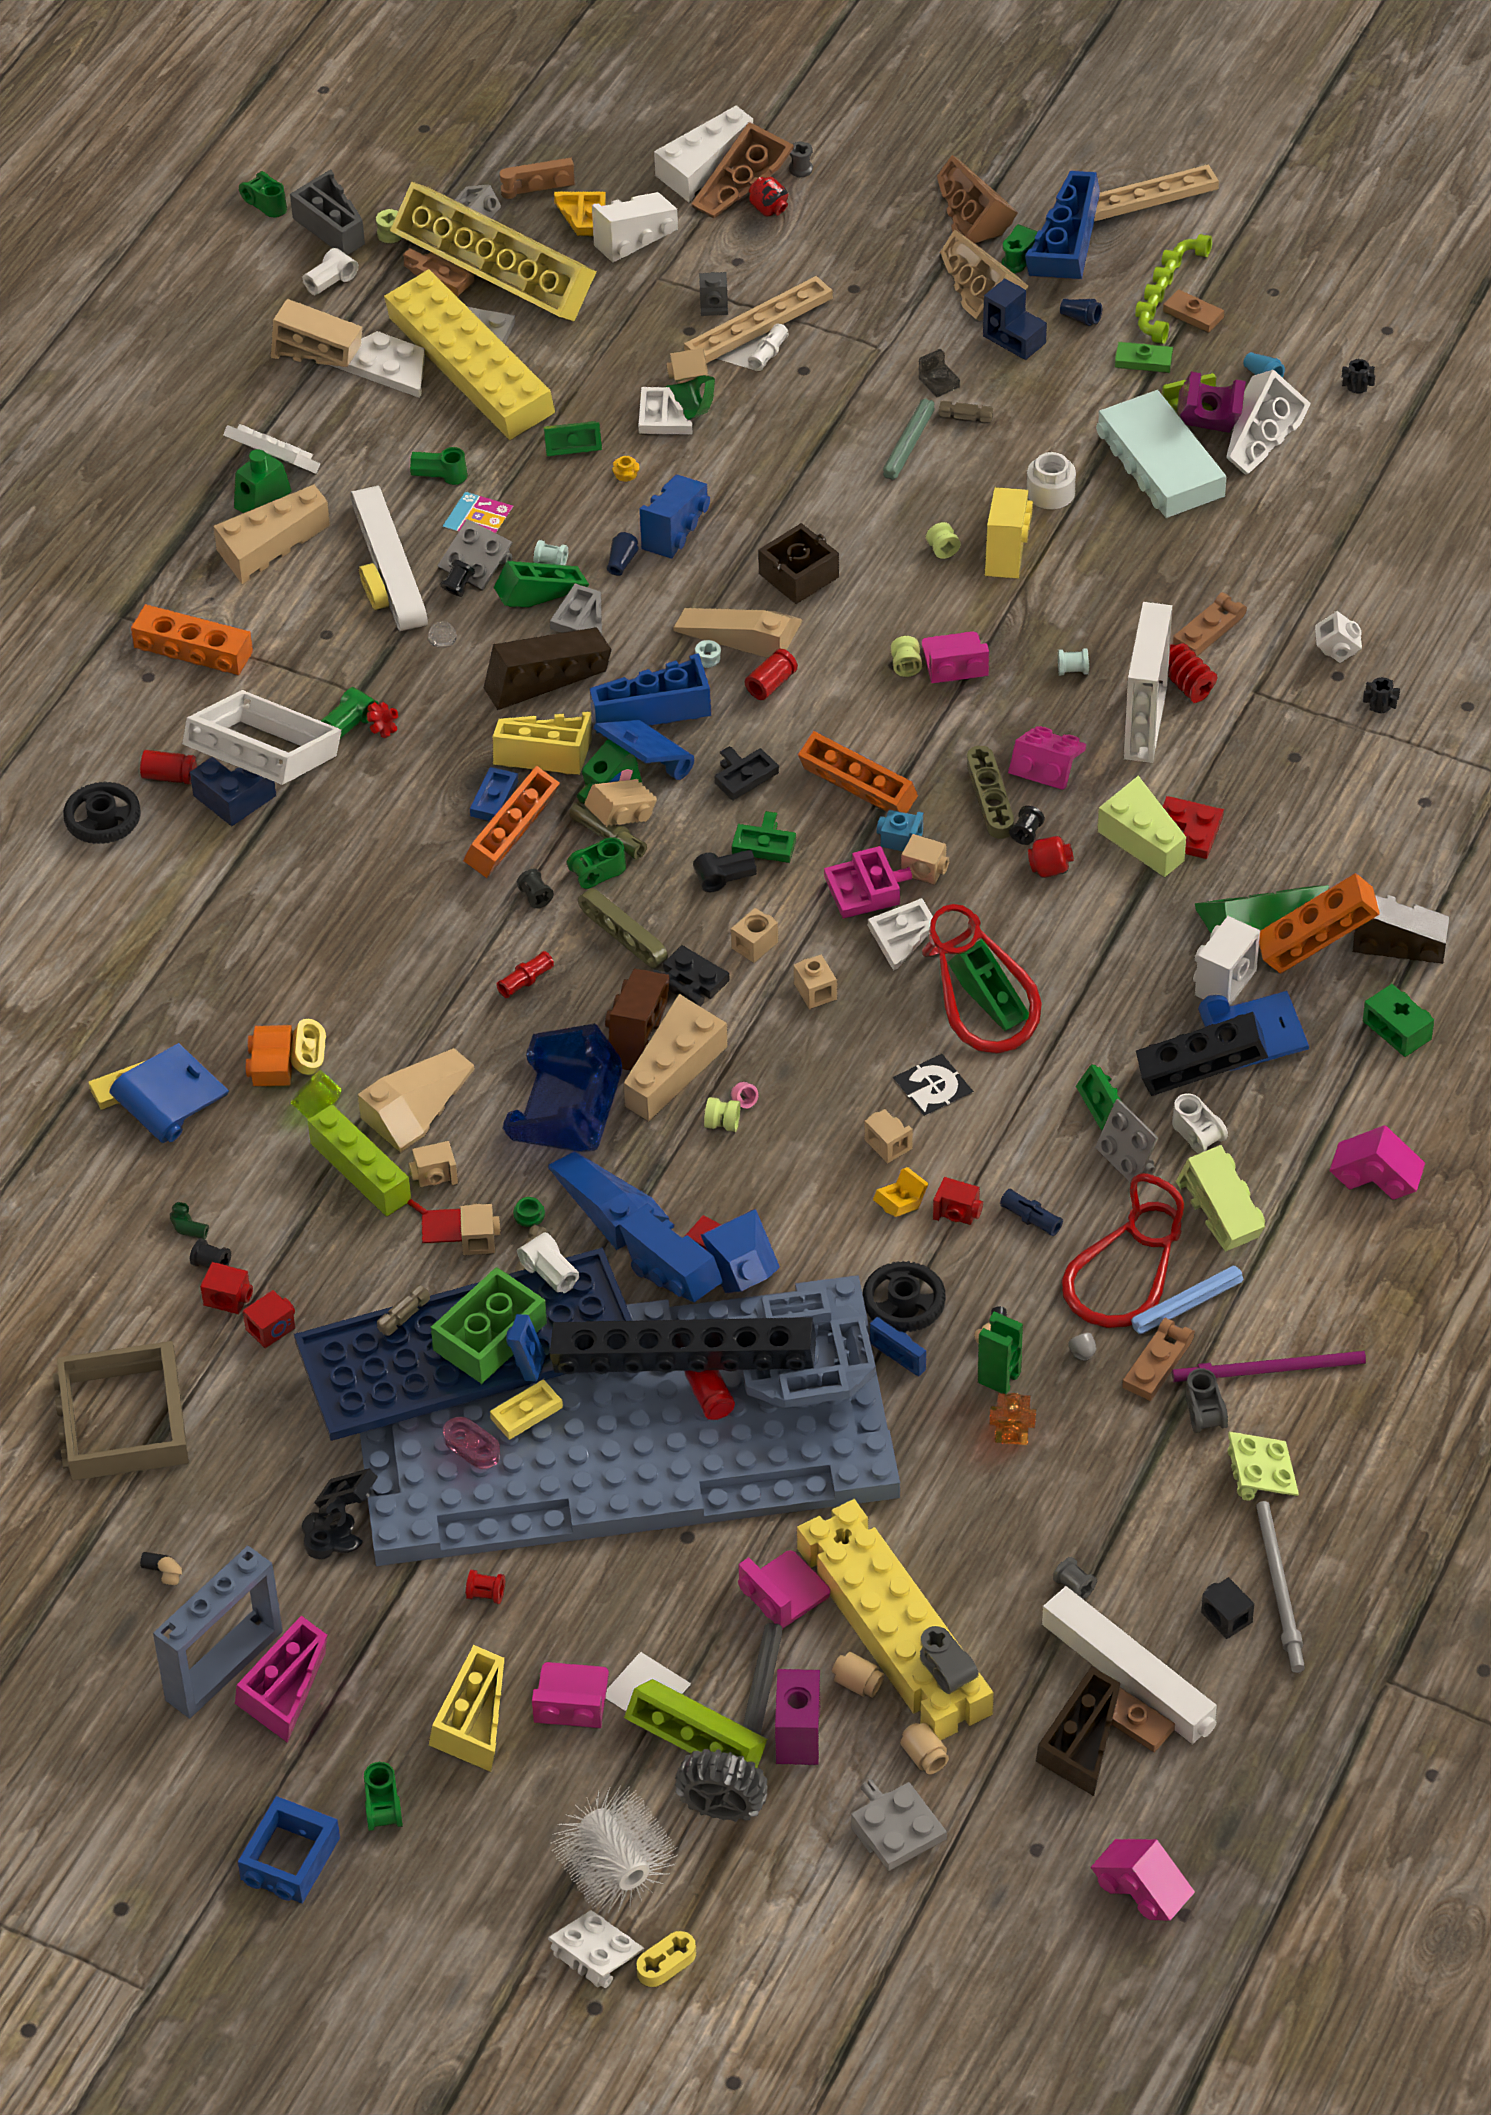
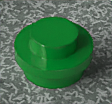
M534 1197L522 1198L514 1207V1219L519 1225L524 1227L538 1225L545 1217L544 1206Z

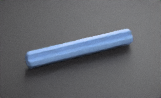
M1231 1266L1138 1314L1131 1320L1133 1329L1138 1334H1144L1159 1326L1165 1317L1171 1320L1242 1283L1243 1276L1241 1270L1236 1266Z

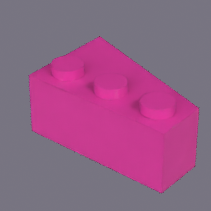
M300 1616L236 1685L235 1704L287 1743L325 1656L327 1634L303 1616Z

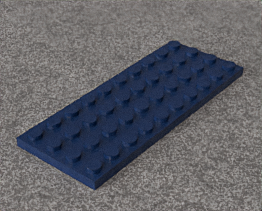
M603 1247L565 1258L579 1272V1279L573 1288L566 1293H557L536 1271L530 1273L524 1269L508 1274L545 1299L547 1324L537 1332V1336L546 1357L537 1381L524 1380L520 1368L516 1365L514 1354L481 1384L433 1351L431 1326L478 1283L431 1295L430 1300L422 1307L418 1306L419 1310L401 1326L396 1325L398 1329L389 1336H385L378 1330L377 1321L384 1314L389 1315L388 1311L392 1307L294 1334L299 1355L330 1441L537 1383L543 1379L547 1380L565 1375L563 1373H554L550 1357L553 1322L633 1321Z

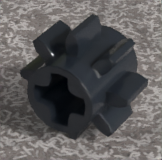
M1363 359L1350 361L1349 367H1342V386H1347L1350 392L1356 394L1367 392L1368 385H1375V367L1370 366Z
M1378 677L1372 683H1366L1363 702L1369 703L1370 711L1386 713L1391 708L1396 709L1400 688H1393V680Z

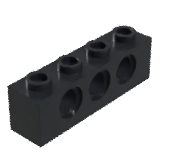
M1254 1012L1241 1014L1235 1018L1211 1024L1205 1028L1181 1034L1175 1038L1136 1050L1141 1078L1151 1096L1269 1058L1263 1031Z

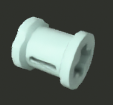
M539 540L535 547L533 561L534 563L566 565L568 547L567 545H561L560 547L545 544V541Z
M1084 648L1081 652L1058 650L1059 676L1064 675L1065 672H1083L1084 675L1088 674V649Z

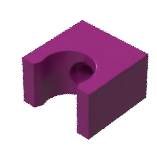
M1191 371L1179 390L1178 416L1185 425L1230 433L1242 414L1246 381L1234 380L1230 386L1213 387L1201 383V373ZM1202 403L1210 404L1213 411L1205 410Z
M777 1669L775 1715L776 1764L819 1765L820 1670Z

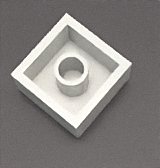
M1229 916L1220 926L1216 925L1214 927L1210 940L1206 945H1201L1195 955V961L1197 962V970L1193 977V981L1196 982L1195 996L1205 999L1210 995H1222L1227 998L1229 1006L1232 1004L1257 971L1260 930Z

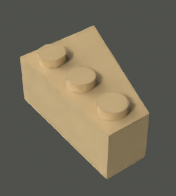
M287 299L273 319L271 358L279 359L280 356L293 357L294 361L299 362L306 358L316 360L317 364L348 367L361 347L362 326Z

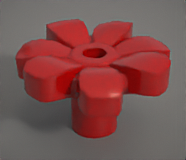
M374 702L368 706L367 720L374 722L370 726L372 733L377 734L380 732L382 738H387L391 733L397 731V726L393 722L398 718V712L395 708L388 709V705L384 702L380 704Z

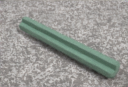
M925 398L920 401L883 468L885 478L894 480L898 477L935 410V403L932 400L929 401Z

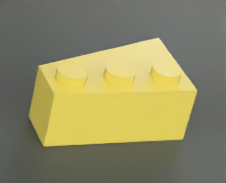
M994 488L987 524L985 576L1019 579L1023 543L1028 541V530H1030L1033 501L1028 500V490Z

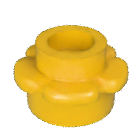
M622 456L613 462L614 467L612 471L618 480L628 482L636 478L640 466L634 458Z

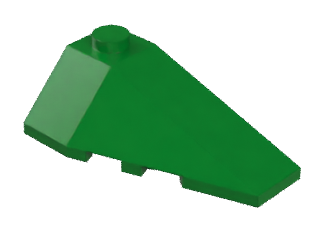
M1329 885L1276 891L1275 894L1273 892L1249 895V898H1225L1195 903V910L1210 933H1212L1216 925L1220 926L1227 916L1261 931L1296 908L1327 891Z

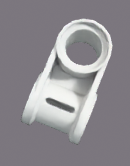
M1182 1094L1176 1098L1172 1125L1198 1154L1205 1152L1207 1147L1216 1141L1222 1142L1227 1139L1228 1132L1223 1121L1214 1115L1199 1097L1193 1094Z

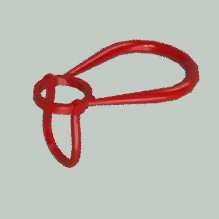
M951 904L943 906L936 911L930 921V941L923 948L922 955L930 957L939 954L944 1005L950 1027L962 1042L978 1051L998 1054L1017 1049L1031 1038L1040 1023L1042 1002L1037 985L1021 966L980 929L981 922L976 914L963 905ZM950 911H957L966 915L969 918L968 928L959 936L942 943L935 931L938 917ZM973 935L972 940L963 947L954 948V946ZM979 939H983L1025 989L1030 1004L1028 1019L1022 1030L1009 1039L997 1042L984 1040L972 1034L960 1020L945 957L946 954L957 955L967 952Z
M1138 1174L1130 1182L1132 1210L1128 1216L1129 1221L1077 1255L1067 1265L1061 1283L1064 1300L1073 1313L1090 1324L1105 1328L1128 1327L1132 1325L1131 1320L1133 1317L1159 1304L1164 1290L1171 1243L1178 1241L1182 1232L1181 1219L1184 1211V1201L1179 1191L1172 1184L1151 1174ZM1145 1181L1166 1190L1175 1200L1177 1210L1161 1202H1147L1140 1205L1137 1183ZM1148 1211L1164 1212L1174 1220L1171 1233L1163 1238L1144 1236L1135 1227V1222L1142 1213ZM1125 1231L1131 1233L1133 1238L1142 1245L1164 1248L1148 1298L1137 1310L1124 1315H1105L1092 1311L1083 1305L1077 1297L1074 1287L1077 1273Z

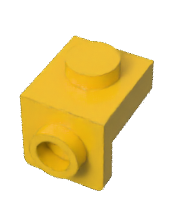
M906 1167L901 1169L896 1183L876 1190L873 1201L879 1204L886 1213L897 1217L919 1209L928 1183Z

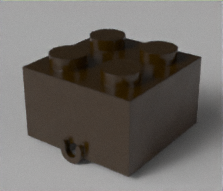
M802 523L758 549L759 575L795 604H798L839 578V553L826 543V539L822 534L816 535Z

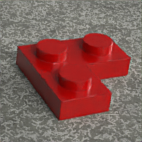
M1166 796L1163 808L1180 830L1184 831L1186 836L1185 854L1207 859L1221 825L1224 809Z

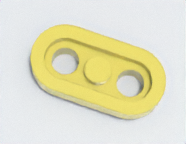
M301 1020L292 1035L291 1063L297 1071L306 1075L316 1073L324 1060L326 1033L322 1025L315 1020Z

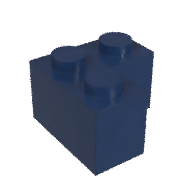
M1004 278L984 295L983 337L1024 360H1027L1046 344L1047 322L1026 311L1025 289Z
M213 756L190 771L193 796L231 827L276 796L274 781L240 767L231 772Z

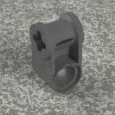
M1205 1368L1193 1370L1187 1378L1185 1397L1194 1433H1200L1201 1429L1220 1426L1222 1429L1228 1428L1226 1405L1221 1397L1214 1373Z
M932 1626L922 1633L920 1660L945 1693L951 1694L978 1677V1670L972 1658L962 1650L945 1628Z

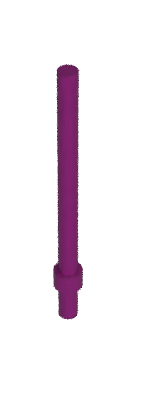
M1365 1351L1213 1366L1211 1362L1197 1364V1367L1172 1369L1173 1382L1187 1381L1189 1373L1198 1368L1210 1370L1216 1378L1366 1364Z

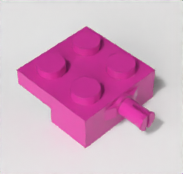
M878 846L852 853V861L824 868V877L839 912L844 919L900 905V887L898 882L912 880V872L910 867L892 871L882 847Z

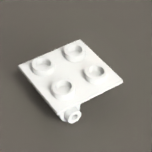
M592 1910L548 1938L552 1942L551 1950L554 1951V1956L568 1964L571 1969L575 1970L578 1968V1974L581 1976L586 1974V1978L594 1983L596 1987L602 1986L607 1988L613 1980V1976L610 1973L644 1951L641 1945Z

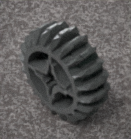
M704 1749L702 1752L693 1751L691 1755H686L675 1777V1793L680 1796V1801L687 1803L689 1809L698 1810L700 1815L705 1814L711 1816V1818L733 1820L734 1822H737L739 1818L745 1821L750 1820L751 1817L758 1816L768 1794V1779L763 1776V1770L755 1768L754 1762L745 1761L744 1756L737 1757L732 1755L731 1752L723 1753L719 1749L715 1752Z

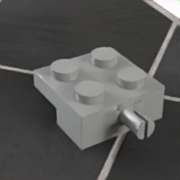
M872 1779L868 1780V1783L864 1782L862 1784L861 1790L870 1799V1803L851 1813V1829L869 1853L875 1852L888 1871L947 1839V1831L910 1782L882 1794Z

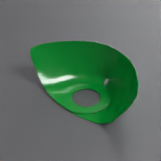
M703 375L685 383L666 386L674 394L675 401L679 402L683 408V415L687 420L708 413L713 401L715 378ZM703 383H705L704 394L702 399L700 394V387Z

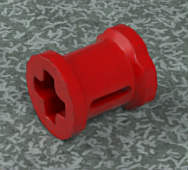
M471 1569L466 1582V1599L472 1600L474 1597L492 1599L496 1604H500L505 1590V1575L498 1574L497 1577L478 1574L477 1570Z

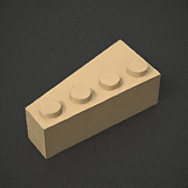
M314 484L214 525L216 549L239 581L244 584L250 580L252 573L257 570L262 572L268 568L271 560L279 555L284 557L291 552L292 546L297 543H305L329 527L328 502Z
M679 994L624 1082L625 1107L645 1120L650 1121L728 1047L727 1023Z

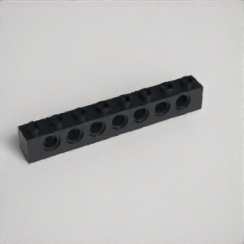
M813 1317L553 1322L550 1357L554 1373L563 1374L588 1372L598 1374L607 1372L638 1373L643 1371L668 1373L672 1371L703 1372L705 1370L732 1372L755 1369L760 1371L770 1369L801 1370L814 1368L816 1333Z

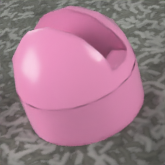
M739 1082L732 1088L731 1098L732 1100L740 1101L742 1108H750L758 1100V1090L752 1084ZM741 1093L746 1097L745 1100L741 1098Z

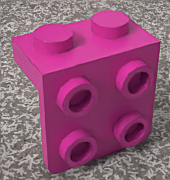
M964 632L922 639V650L931 683L989 676V649L987 643L981 644L977 632Z
M1037 726L1015 740L1008 773L1064 790L1067 787L1073 759L1086 750V744L1079 742L1080 739L1076 736H1059L1053 734L1049 728Z
M792 1550L786 1551L761 1569L749 1557L738 1564V1585L742 1592L751 1598L766 1617L770 1618L775 1624L781 1625L782 1629L830 1597L829 1586Z
M544 1663L541 1668L539 1687L533 1690L532 1709L534 1723L601 1728L609 1679L608 1669L600 1666Z

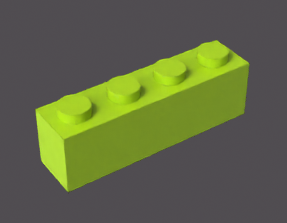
M333 1104L307 1120L311 1145L386 1217L406 1205L411 1199L409 1177Z
M654 1679L634 1688L624 1716L628 1721L691 1754L693 1751L702 1752L704 1749H708L711 1752L719 1749L723 1753L731 1752L732 1755L737 1757L744 1756L745 1761L755 1763V1768H758L768 1740Z

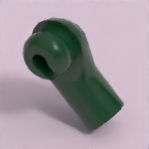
M177 1202L173 1204L170 1220L177 1233L205 1240L208 1235L209 1225L192 1221L191 1216L188 1214L189 1206L186 1203Z

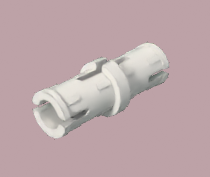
M775 324L769 334L760 339L757 349L747 360L749 362L748 365L753 370L761 371L768 360L777 355L779 346L789 336V333H787L788 329L782 324Z

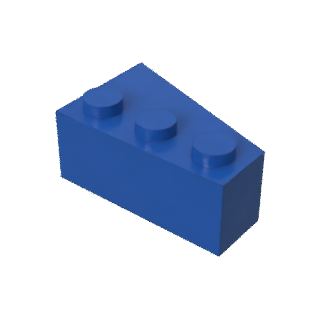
M677 474L662 487L661 492L664 493L660 496L653 495L650 502L652 504L650 506L643 505L639 508L641 549L671 559L678 549L683 548L687 535L690 531L695 530L698 518L702 512L705 513L708 510L710 504V497L707 494V483Z
M648 1203L618 1223L632 1259L631 1267L637 1276L644 1277L654 1282L658 1287H664L678 1297L682 1296L692 1302H696L723 1282L714 1256L688 1235L683 1238L671 1230L674 1228V1224L668 1219L661 1222L653 1214L654 1208Z

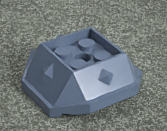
M826 1287L762 1296L755 1305L754 1311L748 1317H813L816 1333L814 1368L801 1370L770 1369L767 1371L757 1369L741 1370L746 1394L766 1401L776 1408L802 1405L816 1407L821 1402L850 1398L876 1375V1366L864 1315L849 1304L836 1298V1294Z

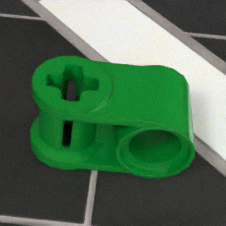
M260 171L254 179L249 182H242L239 185V192L244 201L262 211L266 216L275 218L286 213L287 204L284 186L282 183L271 178L267 173Z
M1017 224L1012 233L1003 241L1002 248L1005 255L1001 264L1013 273L1022 272L1027 266L1025 255L1028 249H1031L1035 243V236L1038 231Z
M613 837L605 838L587 848L577 850L569 856L566 865L570 871L575 872L578 876V883L582 888H593L601 882L621 875L626 870L625 851L621 840Z
M385 1762L370 1764L364 1771L368 1831H374V1828L378 1826L396 1824L397 1827H403L400 1799L397 1796L393 1768ZM379 1781L387 1782L386 1784L381 1786L374 1785L376 1782Z

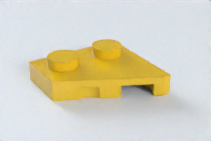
M554 192V202L577 236H593L592 205L599 203L601 206H606V192Z

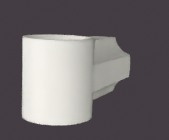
M338 248L330 249L324 256L323 263L302 276L303 284L307 287L308 292L315 296L339 280L343 282L352 280L357 274L358 262Z
M546 1232L517 1249L519 1260L525 1269L530 1273L536 1271L557 1293L568 1292L579 1279V1272L560 1254L557 1243Z

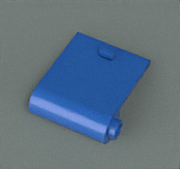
M640 720L595 723L593 729L644 763L661 762L666 766V773L676 780L683 779L693 767L694 756Z
M1288 991L1234 1006H1229L1227 998L1222 995H1210L1199 1004L1198 1011L1205 1027L1235 1018L1241 1014L1254 1012L1263 1031L1269 1058L1236 1069L1309 1049V1044Z
M179 1043L123 1073L115 1080L109 1091L161 1143L175 1141L183 1131L181 1127L186 1118L225 1097L229 1092L223 1084Z

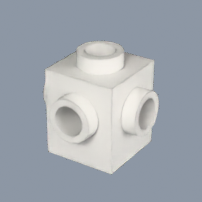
M1338 611L1315 625L1317 647L1325 655L1331 656L1339 663L1362 649V632L1359 625L1354 621H1350Z

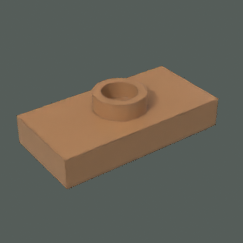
M1179 289L1163 304V312L1208 333L1224 318V310Z
M1120 1688L1112 1725L1155 1752L1175 1730V1723Z

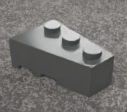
M331 169L290 194L293 219L330 247L338 248L346 255H349L365 245L363 220L351 200L346 198L344 189L341 184L338 185Z

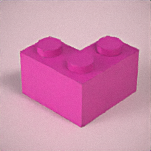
M1386 1125L1339 1142L1330 1172L1349 1190L1373 1181L1391 1199L1395 1200L1417 1192L1425 1162Z
M1115 1839L1090 1867L1098 1877L1099 1885L1110 1894H1131L1138 1904L1139 1912L1149 1920L1171 1921L1195 1893L1157 1839Z

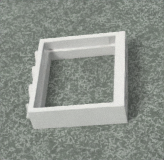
M1143 602L1128 675L1124 759L1153 763L1168 685L1172 605Z
M241 690L187 717L182 744L283 785L336 757L341 729ZM244 699L251 700L250 704L243 705ZM243 722L301 747L288 753L228 728ZM279 759L283 760V764H279Z

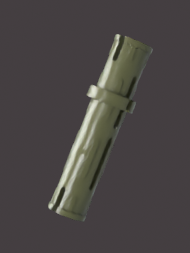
M580 801L571 807L569 812L570 818L581 823L604 839L613 837L621 840L624 845V851L634 859L638 860L639 857L641 858L645 854L647 844L631 835L626 827L621 825L615 826L614 824L606 827Z

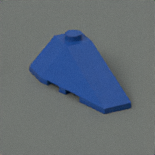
M575 1151L548 1165L552 1174L616 1250L626 1246L618 1223L646 1203L654 1208L653 1214L661 1222L666 1219L669 1220V1217L652 1197Z

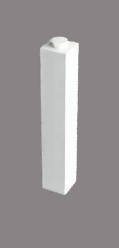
M1067 1586L1043 1606L1042 1625L1098 1670L1120 1682V1687L1174 1722L1175 1731L1191 1744L1195 1743L1201 1736L1206 1737L1213 1731L1217 1723V1705Z

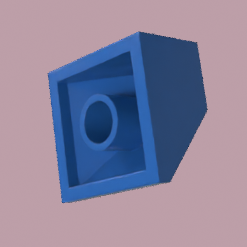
M756 1209L701 1234L707 1251L715 1258L723 1281L721 1285L725 1293L741 1292L768 1279L780 1268Z

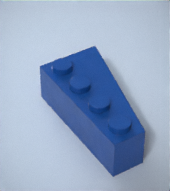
M699 653L689 656V661L678 664L676 660L666 663L665 669L653 673L650 669L639 672V675L631 680L623 677L589 688L591 716L594 725L595 723L640 720L649 726L711 716L710 687Z

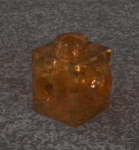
M998 1393L997 1406L990 1407L989 1426H996L995 1443L1028 1445L1029 1428L1035 1429L1036 1409H1030L1031 1395Z

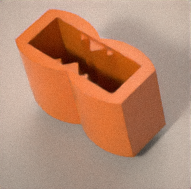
M292 1025L255 1026L254 1034L248 1036V1052L252 1056L246 1059V1076L252 1077L253 1086H290L292 1078V1063L290 1060L293 1035Z

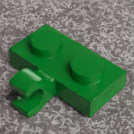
M766 811L761 827L744 824L737 825L731 846L732 854L751 850L755 858L790 863L796 844V833L777 830V813Z

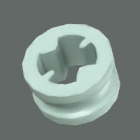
M704 640L696 645L695 653H699L703 667H713L720 662L721 647L718 643Z

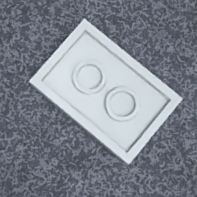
M239 424L237 429L227 425L223 434L230 439L251 448L263 450L271 456L315 474L319 469L320 463L311 460L313 454Z

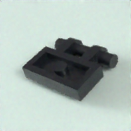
M683 945L663 962L664 973L657 969L652 971L668 974L669 991L677 996L679 994L700 1007L705 1000L700 994L711 999L730 981L729 972Z

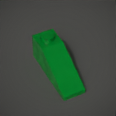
M507 561L493 588L505 606L532 607L568 595L574 584L588 587L589 583L578 566Z
M983 939L977 941L967 952L955 955L948 962L963 989L1005 1032L1028 1019V1010Z

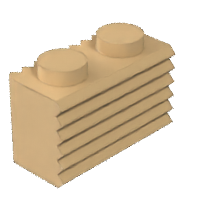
M638 779L592 785L584 805L607 827L613 824L616 826L617 824L624 825L630 822L632 824L639 821L646 822L652 815L657 799L656 796H653V793H649V789L642 786V782L639 783Z

